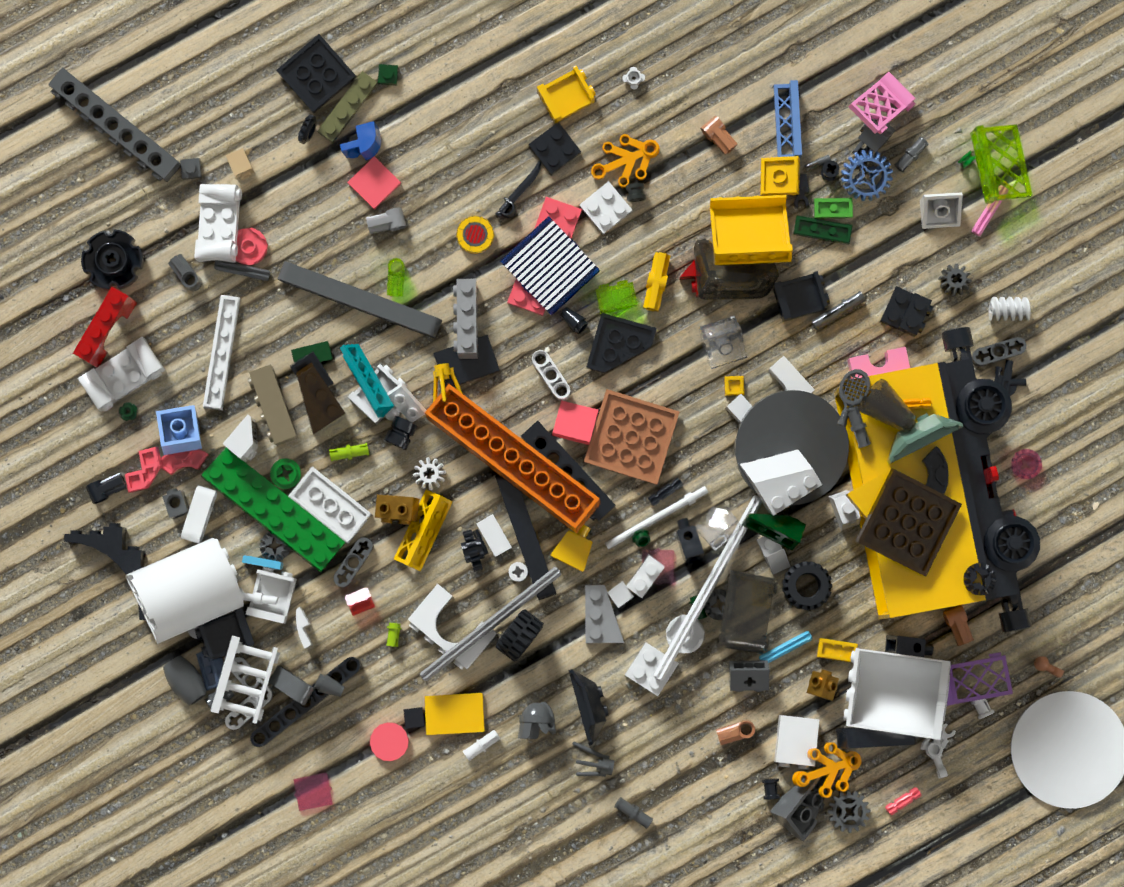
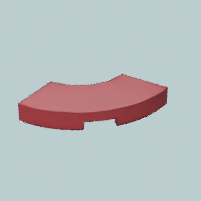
M198 449L164 455L161 457V469L170 475L184 467H192L199 470L209 454Z

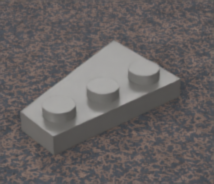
M585 585L586 643H624L605 585Z

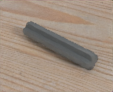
M216 260L214 268L219 271L269 281L271 275L269 270Z

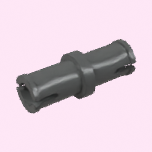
M920 136L910 149L907 148L905 150V154L894 164L899 171L904 172L913 161L918 159V155L929 145L928 142Z
M859 406L846 409L852 425L850 429L854 431L858 448L870 445L871 442L865 429L867 425L866 422L863 423Z
M622 797L618 799L614 808L627 815L629 820L633 819L646 829L653 821V818L639 810L637 805L633 806Z

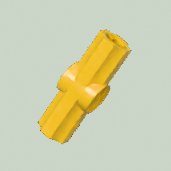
M655 252L651 272H649L646 284L647 291L643 309L659 312L662 294L665 291L668 278L667 271L671 255Z

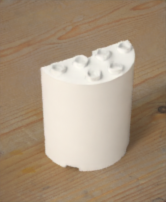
M217 538L208 539L126 575L128 584L142 609L157 644L244 606L243 599L246 597L242 588L238 586L237 571L233 564H229V555L225 548L221 549Z
M859 648L852 651L851 662L854 665L853 669L849 671L848 682H852V686L849 690L847 689L846 701H849L848 709H845L843 718L844 721H847L846 726L941 740L947 708L951 661Z

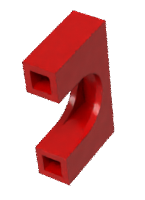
M111 287L73 354L89 364L99 367L108 353L104 350V343L111 328L120 317L128 319L137 302L125 293Z

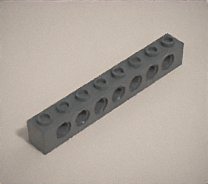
M63 67L49 82L48 85L52 89L50 92L58 99L64 98L66 100L65 104L71 110L77 109L80 111L81 114L79 116L86 122L91 120L98 132L101 134L107 133L110 136L108 139L114 145L120 144L123 146L124 149L122 151L130 158L134 155L138 159L137 163L145 170L150 168L153 171L152 175L157 180L161 181L163 179L165 182H168L181 167L179 161ZM69 88H74L73 94H66ZM88 99V105L81 107V102ZM103 111L101 118H95L97 112ZM112 123H118V127L115 130H110ZM131 134L132 140L124 142L125 136ZM142 146H146L147 151L143 154H139V148ZM156 158H161V163L158 166H154L153 161Z

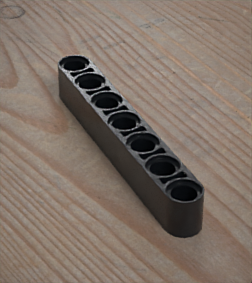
M499 474L495 475L530 578L534 584L549 570L522 493ZM553 582L537 594L538 600L557 594Z
M349 657L327 673V675L332 678L335 672H339L342 675L340 684L343 685L361 670L362 663L356 657ZM351 660L357 662V669L355 671H350L347 667L348 662ZM314 689L309 697L311 699L309 707H304L301 703L293 700L251 734V743L256 747L267 745L327 698L329 694L319 695L317 689ZM290 708L296 712L294 719H289L286 716V712ZM274 720L280 723V729L277 732L271 728V723ZM257 733H263L265 736V741L262 744L256 741Z

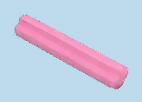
M1003 185L998 187L973 227L972 233L981 236L1006 196L1008 188Z

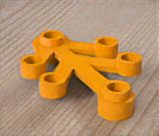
M628 134L621 135L620 144L624 147L630 145L640 149L635 152L614 146L611 142H605L602 146L605 154L613 153L622 158L606 165L600 163L593 165L591 169L592 177L596 180H601L605 177L606 173L626 165L622 176L618 179V185L621 188H626V185H629V177L635 161L643 157L640 168L635 172V177L638 180H644L647 175L646 170L650 159L655 158L660 151L659 144L656 141L646 140L641 142L630 138ZM622 138H628V143H623ZM610 145L612 149L606 151L604 147ZM652 147L654 151L650 153L647 151V148ZM601 170L602 174L598 176L595 174V171ZM639 171L644 172V176L639 177L637 173ZM626 179L627 184L622 185L620 180Z
M834 742L826 743L824 751L827 754H834L842 760L834 762L822 755L819 749H809L807 752L808 758L820 762L825 767L808 773L805 771L795 772L792 777L795 786L805 787L809 784L810 780L827 775L823 786L819 788V795L823 798H829L832 795L831 786L838 770L844 768L842 776L836 782L835 787L841 792L848 790V779L852 771L860 767L861 757L855 751L846 753L840 750ZM830 745H832L833 750L831 752L829 751ZM813 751L816 752L815 758L812 756ZM802 776L805 778L804 782L801 781ZM842 782H843V784H844V788H843V789H841V787H840V784H841ZM825 788L827 789L826 795L823 792Z

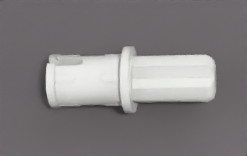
M493 730L480 740L477 739V742L463 750V753L471 761L481 752H486V749L500 740V737Z

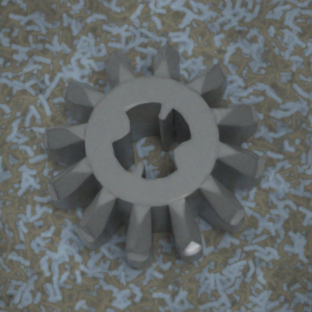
M955 264L954 268L948 265L947 270L943 269L941 271L943 276H940L938 280L944 282L940 285V288H947L944 292L945 294L951 290L952 296H955L957 292L959 295H962L963 290L967 291L969 289L967 284H970L972 280L966 277L971 273L963 272L966 269L965 266L959 269L958 264ZM956 276L959 282L953 283L952 280Z

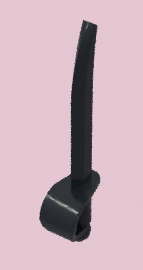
M538 161L535 168L508 199L506 197L503 198L505 203L495 213L497 218L502 216L512 218L515 216L516 208L514 202L536 179L541 167L540 161ZM510 207H512L511 212L508 213V214H505V213L508 211V209H509Z

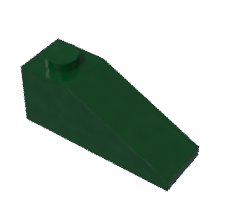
M749 513L741 524L792 551L800 543L806 527L805 523L791 516Z

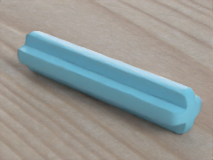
M806 631L759 656V660H768V663L806 644L813 638L810 632Z

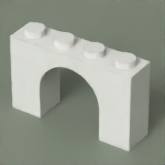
M785 356L780 358L768 370L783 387L784 391L801 390L812 393L815 390ZM740 394L725 409L740 424L752 405Z
M437 584L408 620L411 622L409 626L417 633L421 630L426 634L424 639L433 645L435 642L439 645V651L444 655L458 643L448 642L438 633L436 626L438 615L453 596ZM492 629L458 656L453 663L461 670L464 667L469 669L497 633Z

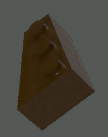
M312 362L296 372L311 431L314 435L344 415L345 411Z

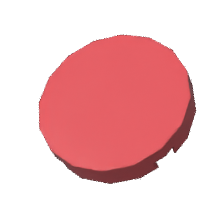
M254 228L238 230V254L236 261L246 266L260 263L265 258L268 250L265 236Z
M391 722L379 725L374 729L370 737L372 752L383 761L399 759L405 754L409 744V738L404 728Z

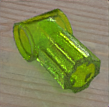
M393 258L388 263L387 296L403 297L406 266L399 258ZM400 263L402 269L399 272H393V264Z

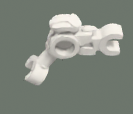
M943 724L941 740L933 739L929 743L931 738H925L920 747L921 750H926V754L934 760L938 778L948 776L941 756L943 749L949 742L947 738L953 737L956 732L952 730L950 734H947L945 728L948 724Z

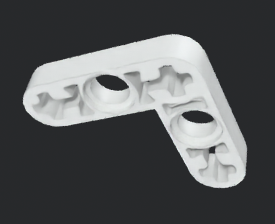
M234 658V661L238 663L243 662V665L251 667L244 658ZM237 671L233 673L243 686L255 689L260 683L263 684V679L256 677V684L249 686L246 683L248 674L241 678L240 675L243 673ZM268 685L266 689L268 691V699H263L261 709L273 698V692ZM249 696L239 705L244 706L250 702L256 709L258 697ZM231 711L225 719V724L229 729H239L252 716L243 714L247 717L245 720L241 717L237 721L238 725H231V716L237 717L240 714Z

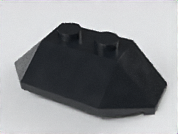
M571 669L568 671L590 746L595 742L606 722L605 717L609 716L606 704L602 705L600 698L604 697L601 686H597L594 681Z

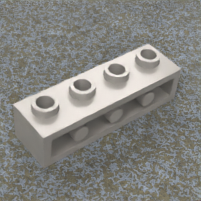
M457 279V285H453V296L457 297V304H453V313L457 315V322L453 324L454 334H457V341H454V352H457L459 359H478L476 279Z

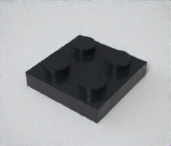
M559 122L528 144L551 175L581 154V150Z

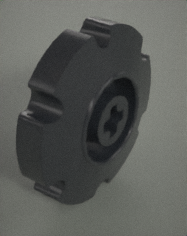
M114 229L110 235L105 230L93 235L87 241L89 249L87 251L83 250L81 255V265L84 273H91L89 280L97 287L108 291L115 285L120 290L132 285L138 279L136 271L143 269L144 264L142 249L139 246H134L136 240L128 233ZM110 258H115L116 261H115V262H110L109 259H110Z

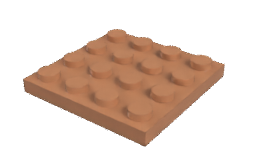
M606 389L584 463L657 485L680 412Z

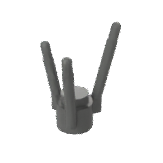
M577 742L572 743L574 746L601 758L598 759L597 763L576 760L577 764L596 767V771H599L577 772L576 776L606 777V775H612L614 760L609 759L610 756L603 755Z

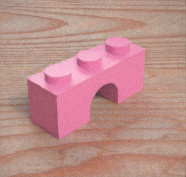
M906 347L887 350L884 353L886 362L883 367L873 366L870 363L868 354L851 357L847 360L849 371L861 369L868 376L908 369L910 364Z

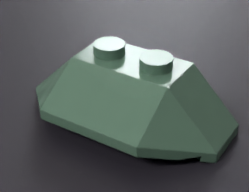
M926 413L917 418V423L911 425L908 422L900 426V431L896 433L887 460L888 464L962 428L963 424L936 414L929 416Z

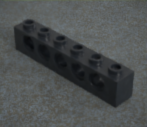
M538 420L521 435V438L547 459L550 454H557L559 461L554 464L560 469L570 468L572 470L571 477L578 482H583L585 488L600 498L599 507L590 517L592 521L596 519L599 522L616 506ZM537 440H544L546 447L538 449L535 446Z

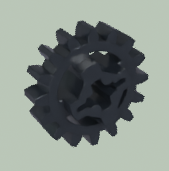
M471 529L463 531L465 542L461 543L466 563H472L474 572L483 570L480 559L485 558L480 539H474Z

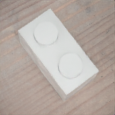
M648 554L626 584V587L643 598L665 566Z

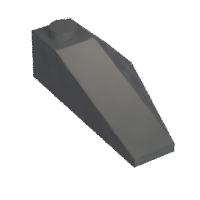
M821 764L816 769L825 767V765ZM838 770V773H837V775H836V777H835V780H834V782H833V784H832V786H831V789L833 788V786H834V784H835V782H836V779H837V777H838V775H839V773H840V770ZM827 775L810 780L809 784L805 787L794 786L779 799L770 811L780 825L803 842L816 826L817 820L815 819L819 810H823L825 806L823 803L825 798L819 795V788L823 786ZM825 788L824 791H823V792H824V795L827 794V789H826V788Z

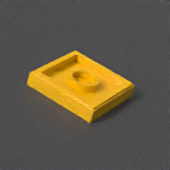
M800 157L761 158L760 195H799Z

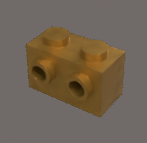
M377 494L375 518L381 519L382 523H392L393 520H399V524L410 525L411 521L417 522L419 499L415 497Z

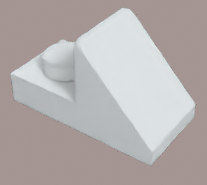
M766 537L756 540L772 575L790 567L785 550L782 549L780 544Z

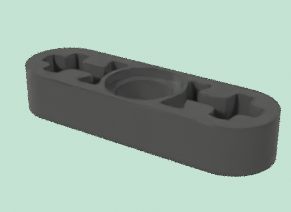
M1016 337L978 348L971 355L972 361L976 366H983L1018 356L1026 350V342L1024 339ZM1015 342L1021 344L1022 347L1019 348V351L1012 349L1009 351L1010 355H1008V348L1005 344H1008V347L1013 346ZM995 347L1003 348L1004 354L1002 357L995 356ZM987 349H989L990 356L985 357L983 362L980 359H976L978 352L984 355L988 353Z
M363 537L357 540L334 575V582L337 586L347 587L350 585L373 550V543L370 539ZM367 541V546L369 547V549L363 550L361 554L364 555V558L362 559L359 555L354 554L353 552L355 550L359 552L361 549V546H359V544L361 542L365 543ZM351 557H356L359 560V565L356 568H351L348 565V560ZM344 566L348 570L354 571L352 575L350 573L347 574L346 579L348 581L346 583H339L340 579L338 576L344 575L346 570H343Z

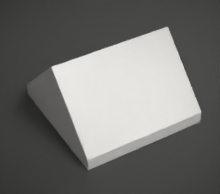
M963 194L923 195L920 199L922 229L959 227L961 223Z

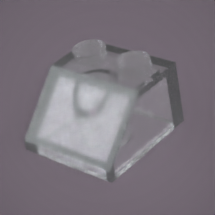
M735 316L698 327L711 369L747 358L741 327Z

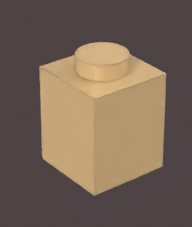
M243 148L226 155L237 180L247 179L254 173Z

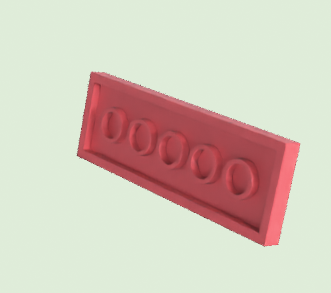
M549 197L545 198L530 242L551 222L554 221L555 224L529 247L525 254L557 225L560 228L521 263V266L561 229L564 232L517 274L507 304L541 316L544 315L548 302L544 306L541 303L551 295L552 291L540 302L537 299L556 282L557 278L537 297L533 295L560 271L561 266L532 293L529 290L565 258V255L528 289L525 286L569 246L570 242L524 285L521 282L568 238L572 239L582 209ZM564 234L567 235V237L562 242H560L520 281L517 280V278L527 268H529L541 255H543L555 242H557Z

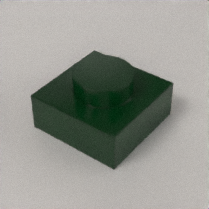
M379 64L378 84L397 86L398 65Z

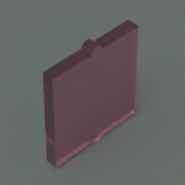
M659 548L656 550H642V563L649 554L665 566L653 584L657 586L659 584H674V550H660Z
M327 773L293 779L296 791L294 796L297 797L299 811L333 804L330 791L332 787L329 785Z

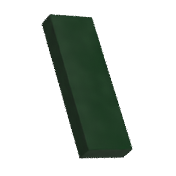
M797 215L793 235L849 245L853 225Z

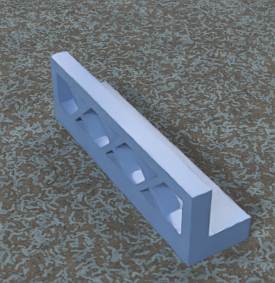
M791 80L789 84H774L777 157L799 156L801 158L802 144L798 80ZM778 89H789V97L785 101L778 96ZM783 106L790 110V115L786 120L779 115V110ZM784 124L791 129V134L787 138L780 133V129ZM787 143L792 147V154L782 155L781 147Z

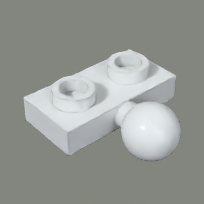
M403 383L387 393L395 405L385 415L388 420L393 421L395 416L400 415V412L412 423L425 415L426 409Z

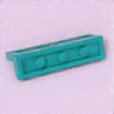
M342 345L340 347L343 353L342 356L378 418L384 417L394 405L360 345Z

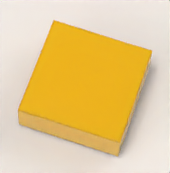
M744 376L724 377L725 396L745 395Z

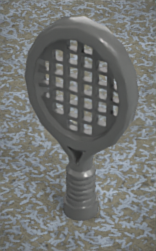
M861 369L849 371L840 382L839 394L844 403V410L837 422L840 426L846 427L849 417L846 412L847 405L850 406L849 408L859 405L869 394L870 379L867 373Z

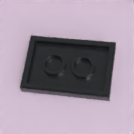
M488 335L478 338V359H459L457 352H454V346L433 353L437 365L449 363V367L454 368V374L459 385L500 371ZM449 375L450 379L444 380L445 388L448 384L455 387L453 380Z

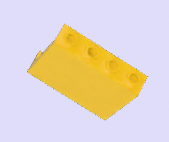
M786 195L710 198L709 210L715 265L792 261L793 249L789 237Z

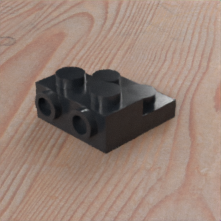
M896 286L880 322L915 337L917 333H922L926 325L923 320L925 316L929 317L932 312L933 306L930 305L932 300Z

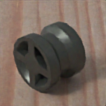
M644 183L626 185V190L629 194L627 196L628 202L646 200V195L643 193Z

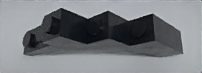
M109 523V527H103V534H101V531H89V534H82V531L70 530V534H64V542L83 544L97 549L117 563L126 575L144 567L145 551L139 550L137 546H128L126 550V528L121 527V523ZM138 604L139 620H146Z

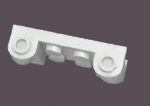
M200 184L198 202L201 205L198 240L195 242L194 256L198 262L218 260L236 263V256L238 254L240 200L242 199V190L238 185Z
M140 337L128 345L124 351L78 378L99 411L109 410L114 406V403L149 380L158 378L165 371V368L157 359L144 337Z

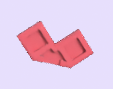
M159 447L138 451L142 470L125 474L128 493L149 489L162 467Z

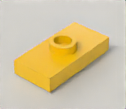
M819 638L816 657L852 663L851 653L858 648V644Z

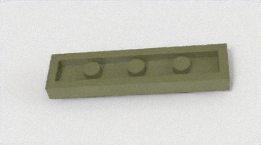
M362 71L317 132L334 143L377 86L378 82Z

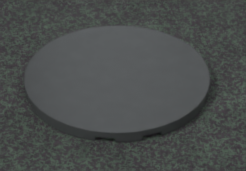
M785 390L772 393L755 403L747 411L739 425L734 446L737 467L746 484L756 493L741 468V463H748L757 459L799 450L815 471L822 485L791 505L805 504L827 493L841 477L848 459V434L846 427L837 424L840 419L839 413L823 398L801 390Z

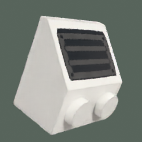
M249 415L242 420L223 443L244 462L247 460L251 461L257 454L255 450L258 448L256 421Z

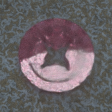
M1031 449L1019 450L1011 459V468L1014 475L1021 479H1032L1042 469L1040 456ZM1032 459L1030 461L1031 463L1029 464L1030 469H1020L1023 465L1022 460L1027 461Z

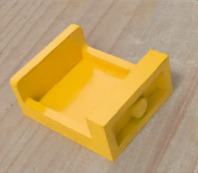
M577 66L573 67L572 71L552 82L537 86V93L554 123L595 102L594 96H596V93L591 85H587L585 81L587 77L582 69L579 70Z

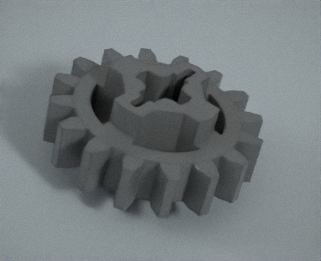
M850 790L846 791V795L840 791V797L833 796L832 798L835 802L828 804L832 807V810L827 811V813L832 814L829 820L835 821L833 825L835 828L840 825V831L842 832L845 828H847L848 833L852 832V828L858 832V826L865 827L866 825L863 821L870 819L866 816V813L871 812V810L865 808L869 803L862 801L864 799L863 795L857 797L858 792L856 791L852 795ZM847 798L854 799L851 803H845L843 801ZM837 806L840 808V814L838 817L836 814ZM860 806L862 810L861 816L858 815V808ZM846 807L852 808L853 814L851 816L848 814L845 816ZM847 820H853L855 822L853 824H844V822H846Z

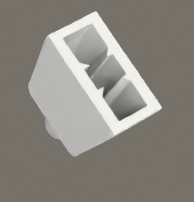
M848 490L828 496L841 531L859 525L861 520L859 511L846 496L850 492Z

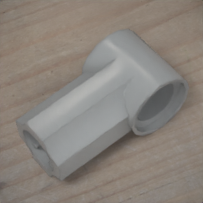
M401 207L389 209L383 214L366 218L370 234L386 230L395 231L406 227Z

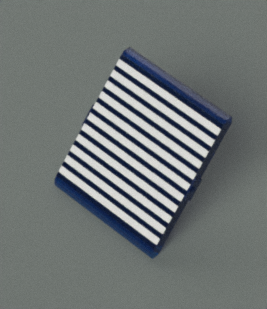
M549 216L500 260L501 264L520 282L524 290L530 293L551 316L600 272L599 268L584 254L577 243L570 239Z

